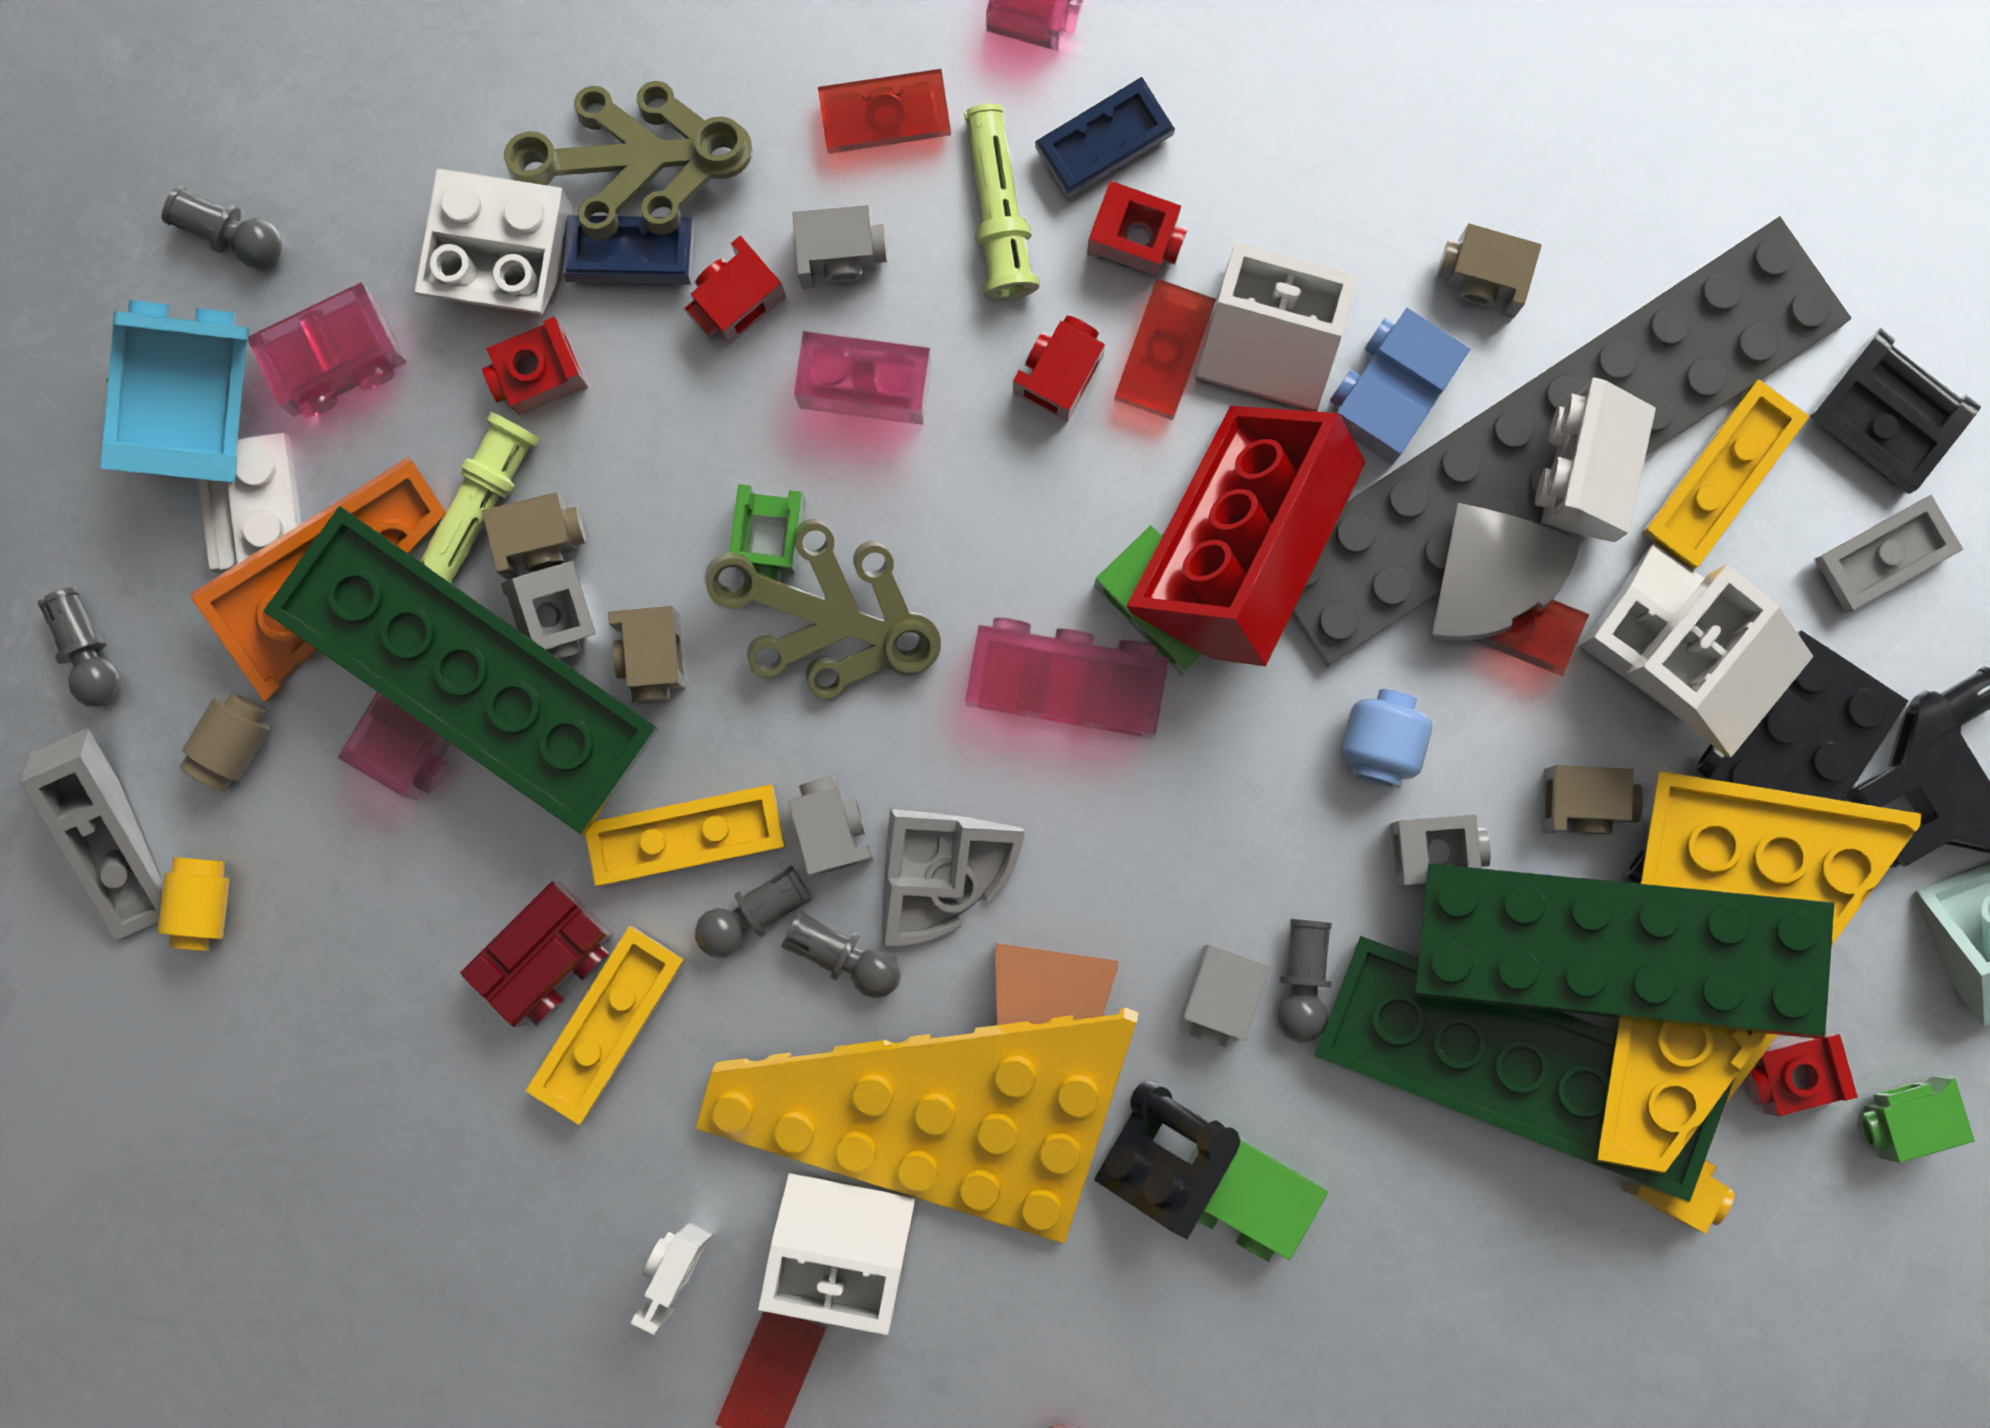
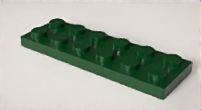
M341 506L336 509L263 610L264 613L581 835L587 833L660 730Z
M1428 863L1415 993L1418 997L1823 1039L1826 1034L1835 902Z
M1360 936L1314 1056L1316 1059L1687 1204L1691 1201L1734 1079L1664 1174L1597 1162L1596 1158L1616 1032L1559 1011L1418 997L1415 992L1419 958Z

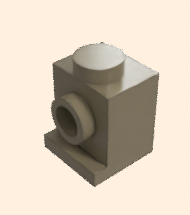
M1468 223L1458 241L1447 240L1439 263L1437 276L1447 278L1445 286L1459 290L1458 296L1463 300L1483 306H1493L1496 301L1505 303L1502 315L1515 318L1526 303L1542 244Z
M557 492L482 510L496 572L506 580L519 577L517 565L525 563L527 571L542 570L560 565L564 562L562 554L577 551V545L586 543V534L578 507L568 508L567 502Z
M673 606L608 612L609 625L617 632L622 631L623 640L613 641L615 674L617 679L626 678L627 688L631 690L632 703L670 700V690L684 689L685 677L680 617Z
M1555 765L1544 769L1542 832L1557 833L1566 831L1567 821H1573V833L1612 834L1613 823H1638L1642 815L1643 793L1640 784H1633L1634 769Z

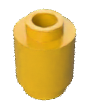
M181 857L172 858L171 873L164 872L157 929L158 934L170 935V948L209 951L210 938L223 939L230 878H224L225 862Z

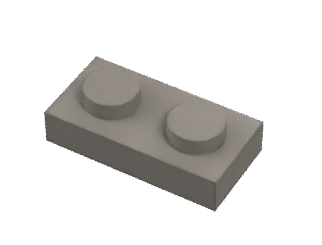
M1931 494L1815 558V561L1847 614L1964 549Z

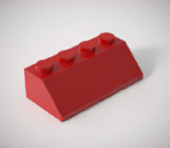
M1230 406L1126 605L1131 614L1210 659L1266 667L1366 463L1340 414Z

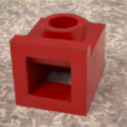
M1110 180L1088 239L1087 255L1098 259L1101 256L1158 276L1163 261L1175 265L1188 230L1177 225L1182 205ZM1142 228L1149 233L1151 240L1146 245H1142L1128 240L1127 234L1132 229Z
M741 235L731 243L735 256L730 261L726 262L723 258L718 259L697 277L695 284L698 287L690 293L693 301L684 308L689 317L708 338L717 331L729 345L786 298L781 281Z
M1066 315L1063 321L1060 320L1052 337L1042 332L1025 362V366L1033 371L1031 375H1028L1018 370L1013 380V394L1068 422L1103 359L1105 344L1097 340L1099 332L1088 323Z
M555 316L544 320V324L486 348L492 364L483 367L482 372L496 403L507 399L510 407L518 415L588 387L566 332ZM533 356L538 358V366L534 372L528 375L518 373V362Z
M1826 1033L1823 1039L1801 1037L1771 1045L1746 1077L1748 1090L1754 1103L1757 1106L1763 1105L1765 1114L1778 1117L1841 1100L1847 1101L1858 1098L1841 1035L1836 1033ZM1803 1064L1805 1065L1809 1084L1805 1088L1799 1089L1792 1081V1073L1797 1066Z

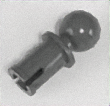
M180 185L176 186L168 195L161 215L163 222L210 242L213 251L222 253L229 245H232V250L238 260L247 267L257 269L271 266L280 257L283 246L282 236L277 228L267 220L254 218L241 223V210L237 206L230 205L224 208L187 191L186 188Z
M64 588L44 596V599L38 601V606L50 627L59 651L55 655L56 661L59 664L70 662L73 664V669L68 678L70 693L78 702L86 706L100 707L111 702L117 695L121 685L119 672L111 662L97 656V652L102 650L107 643L103 637H97L85 611L78 588Z
M791 865L785 871L749 893L743 895L739 891L734 894L739 904V907L731 911L730 909L717 907L706 911L698 919L695 928L696 943L710 957L725 958L733 955L742 947L745 932L753 928L761 938L766 935L764 930L766 927L804 904H808L813 899L798 873Z
M799 911L786 934L787 938L784 939L782 948L803 956L818 964V966L832 972L830 978L837 981L843 970L850 973L855 988L865 996L872 998L885 997L897 988L901 978V966L897 957L891 952L878 947L862 952L855 948L859 935L853 933L849 937Z
M1290 919L1291 931L1286 977L1280 976V983L1292 984V994L1280 1003L1277 1021L1278 1027L1286 1037L1293 1041L1304 1043L1310 1042L1321 1035L1328 1021L1327 1009L1317 997L1318 986L1331 988V981H1325L1332 923Z

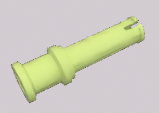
M989 103L967 109V112H964V120L967 123L973 171L982 223L978 225L975 233V240L977 246L984 250L988 281L983 285L984 296L989 299L1003 300L1032 294L1040 288L1039 277L1032 274L1027 240L1032 236L1031 226L1025 218L1019 216L1013 168L1003 116L1005 114L1004 108L1000 104Z
M490 412L486 419L490 427L472 459H465L461 465V468H463L461 475L465 478L420 560L422 564L451 584L483 528L485 522L482 510L493 508L499 496L505 498L508 493H512L515 485L511 480L529 447H537L541 440L531 432L493 412Z

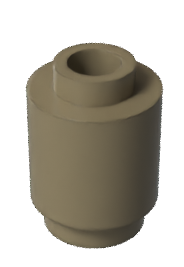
M231 692L227 700L213 697L182 749L186 757L180 768L197 781L213 789L226 792L232 780L240 781L271 729L269 725L261 720L266 711L258 704L237 693Z

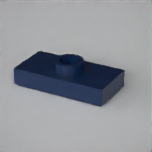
M1140 77L1036 140L1035 148L1065 196L1069 199L1173 136L1175 128L1143 77Z
M567 215L563 275L566 282L692 284L695 238L693 218L682 217L681 223L675 231L666 235H657L646 228L643 217L618 216L619 225L616 232L607 239L594 240L586 236L582 231L578 215ZM590 216L588 221L600 223L606 220L608 216Z

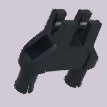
M1981 667L1973 675L1940 694L1937 691L1930 692L1925 690L1916 695L1908 705L1902 718L1888 766L1853 787L1848 794V798L1852 803L1882 807L1905 794L1914 811L1921 814L1920 827L1891 864V868L1900 864L1902 867L1908 866L1943 845L1990 854V781L1961 735L1962 725L1990 709V689L1978 695L1979 691L1990 685L1989 667Z

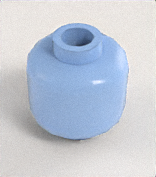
M1380 689L1377 699H1362L1353 705L1340 753L1342 758L1353 766L1351 770L1352 776L1367 782L1399 788L1401 787L1402 779H1411L1420 774L1432 732V722L1424 713L1414 709L1417 701L1415 697L1393 690Z

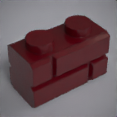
M552 880L460 973L514 1028L522 1027L530 1020L538 1027L564 1002L563 997L558 991L575 974L584 981L609 957L610 953L603 946L614 935L565 885L559 881Z

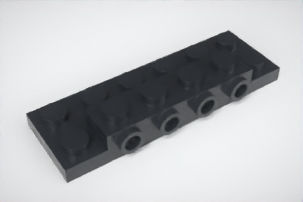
M1800 630L1797 633L1814 657L1732 757L1727 758L1710 744L1697 762L1695 770L1702 774L1700 778L1844 801L1909 700ZM1646 845L1636 855L1626 872V877L1632 880L1631 883L1640 884Z

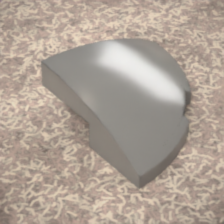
M1458 503L1431 639L1468 641L1496 636L1511 630L1512 619L1527 612L1536 604H1538L1537 609L1543 610L1555 598L1568 579L1577 558L1581 541L1526 519Z
M890 809L883 892L882 942L884 946L919 944L949 934L961 927V920L958 916L969 909L982 896L986 901L992 902L1009 879L1016 865L1025 833L1023 828L963 816Z

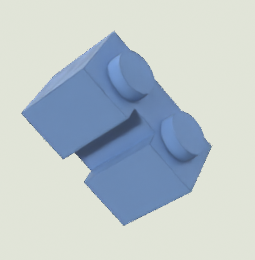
M1407 307L1396 324L1386 317L1383 319L1364 350L1374 356L1361 376L1350 369L1330 399L1331 403L1339 407L1337 413L1340 414L1352 438L1392 465L1400 457L1471 350Z

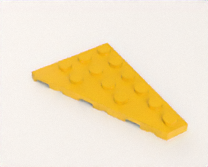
M1659 771L1640 884L1835 902L1832 932L1833 945L1910 838L1918 830L1921 814ZM1619 1018L1596 1161L1664 1174L1767 1033Z
M1123 1008L1120 1009L1119 1014L1077 1020H1074V1015L1055 1017L1042 1024L1024 1021L975 1028L974 1033L932 1038L931 1034L910 1036L905 1041L899 1043L880 1040L834 1046L832 1052L791 1057V1052L769 1055L766 1059L760 1061H751L743 1058L716 1062L710 1073L695 1129L1065 1244L1132 1039L1139 1012Z

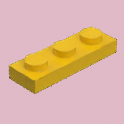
M1757 379L1748 388L1641 533L1692 570L1698 568L1810 416L1760 379Z
M772 784L594 821L585 834L594 882L597 887L786 848L775 790Z
M629 926L525 1091L579 1126L584 1124L686 960L633 926Z

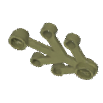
M651 81L644 84L637 93V103L641 117L652 125L668 123L685 139L661 140L615 105L606 89L599 86H589L582 89L576 95L574 101L580 123L587 129H604L622 144L554 149L552 142L545 135L539 132L528 131L514 136L508 142L504 150V160L512 180L548 185L555 176L621 171L597 196L588 197L578 208V219L584 234L594 240H603L616 232L619 225L617 214L664 167L685 166L663 191H654L648 194L642 201L641 213L645 226L650 232L657 235L670 234L679 227L682 218L680 209L711 178L728 179L741 173L751 161L753 148L748 132L734 120L727 117H712L704 120L676 99L672 88L668 84L661 81ZM655 98H662L667 100L666 103L659 108H651L647 106V104ZM593 103L605 105L602 110L596 113L585 111ZM721 147L731 149L730 152L723 155H712L714 150ZM530 163H543L536 169L524 170ZM660 207L672 210L664 218H654L651 216L652 212ZM604 212L608 214V217L603 222L591 223L588 221L594 213Z
M808 519L800 523L794 533V543L798 553L810 562L825 598L757 574L752 562L739 553L727 552L720 554L706 568L705 583L708 594L719 606L736 609L743 607L750 601H754L813 623L779 639L770 635H763L755 638L750 643L747 649L748 662L751 670L760 677H775L784 670L787 664L850 636L873 644L839 662L832 657L823 656L816 658L809 664L806 670V680L811 692L819 698L831 699L838 696L846 685L887 667L903 675L921 673L928 669L939 655L941 639L935 624L921 613L908 611L892 574L894 567L893 558L888 548L880 542L867 541L861 544L853 555V564L859 577L865 582L871 583L885 620L859 611L832 551L834 548L833 534L829 526L818 519ZM817 530L824 533L826 539L823 546L819 549L809 550L802 545L803 538L808 532ZM874 552L882 554L885 557V561L879 570L869 572L862 568L865 556ZM728 567L739 569L743 573L741 581L731 587L722 585L718 578L724 569ZM907 632L916 633L919 636V642L915 648L904 651L897 647V641L902 634ZM769 647L777 650L779 655L773 664L763 666L755 661L756 654L761 649ZM832 669L837 672V679L832 685L822 687L814 682L815 676L819 671Z

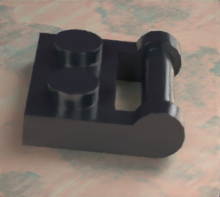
M1880 327L1862 346L1851 364L1809 416L1910 494L1918 490L1970 424L1982 405L1968 394L1960 397L1896 348L1893 345L1896 338ZM1876 366L1881 368L1943 416L1938 427L1871 376L1870 373Z
M1152 1080L1144 1081L1133 1091L1130 1101L1133 1112L1109 1151L1094 1181L1171 1232L1188 1240L1237 1154L1240 1146L1239 1133L1222 1121L1215 1120L1209 1122L1173 1100L1171 1092L1159 1083ZM1162 1124L1197 1145L1199 1153L1193 1164L1154 1141Z

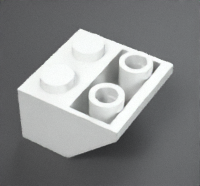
M437 168L415 293L420 296L543 315L563 270L567 215H573L574 210L563 188Z
M1235 241L1195 378L1317 412L1342 338L1359 275Z
M1594 377L1577 394L1571 393L1565 407H1557L1549 433V444L1558 446L1552 469H1543L1535 497V505L1544 507L1540 525L1614 543L1629 533L1655 415V407L1606 380Z
M1653 542L1579 646L1656 700L1629 678L1626 673L1700 585L1704 577Z
M1726 564L1704 578L1626 675L1727 758H1730L1814 656L1780 606Z
M789 1173L771 1242L758 1310L889 1335L916 1197Z

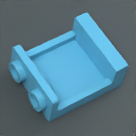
M129 300L128 313L114 311L100 469L235 483L236 452L249 327L235 326L236 313L196 308L195 321L168 318L169 304Z

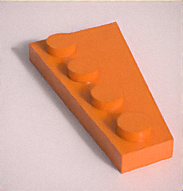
M409 456L190 594L195 605L264 703L280 687L279 683L299 662L303 663L316 648L264 613L263 610L336 509L341 506L407 553L445 515V510Z

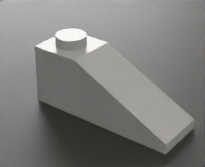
M89 728L29 753L20 784L114 941L158 923L163 882L121 784Z

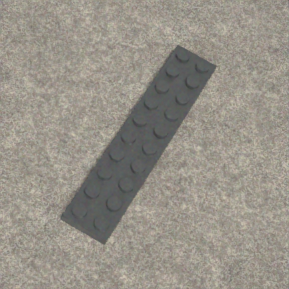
M1781 216L1777 217L1347 501L1291 614L1326 667H1329L1440 593L1458 503L1505 513L1541 524L1544 507L1535 505V497L1543 469H1552L1558 446L1549 444V433L1555 411L1558 406L1565 407L1571 393L1577 394L1593 377L1606 380L1656 408L1646 451L1647 456L1748 389L1757 379L1762 380L1852 319L1784 220Z

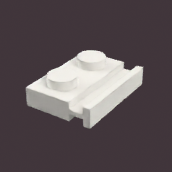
M286 433L238 439L235 483L198 479L209 570L215 573L225 572V570H229L302 524L291 439Z
M689 1223L677 1234L674 1235L668 1232L664 1239H659L642 1273L652 1279L644 1295L650 1300L634 1315L630 1324L652 1335H655L665 1325L674 1312L670 1305L684 1292L712 1236L711 1233Z

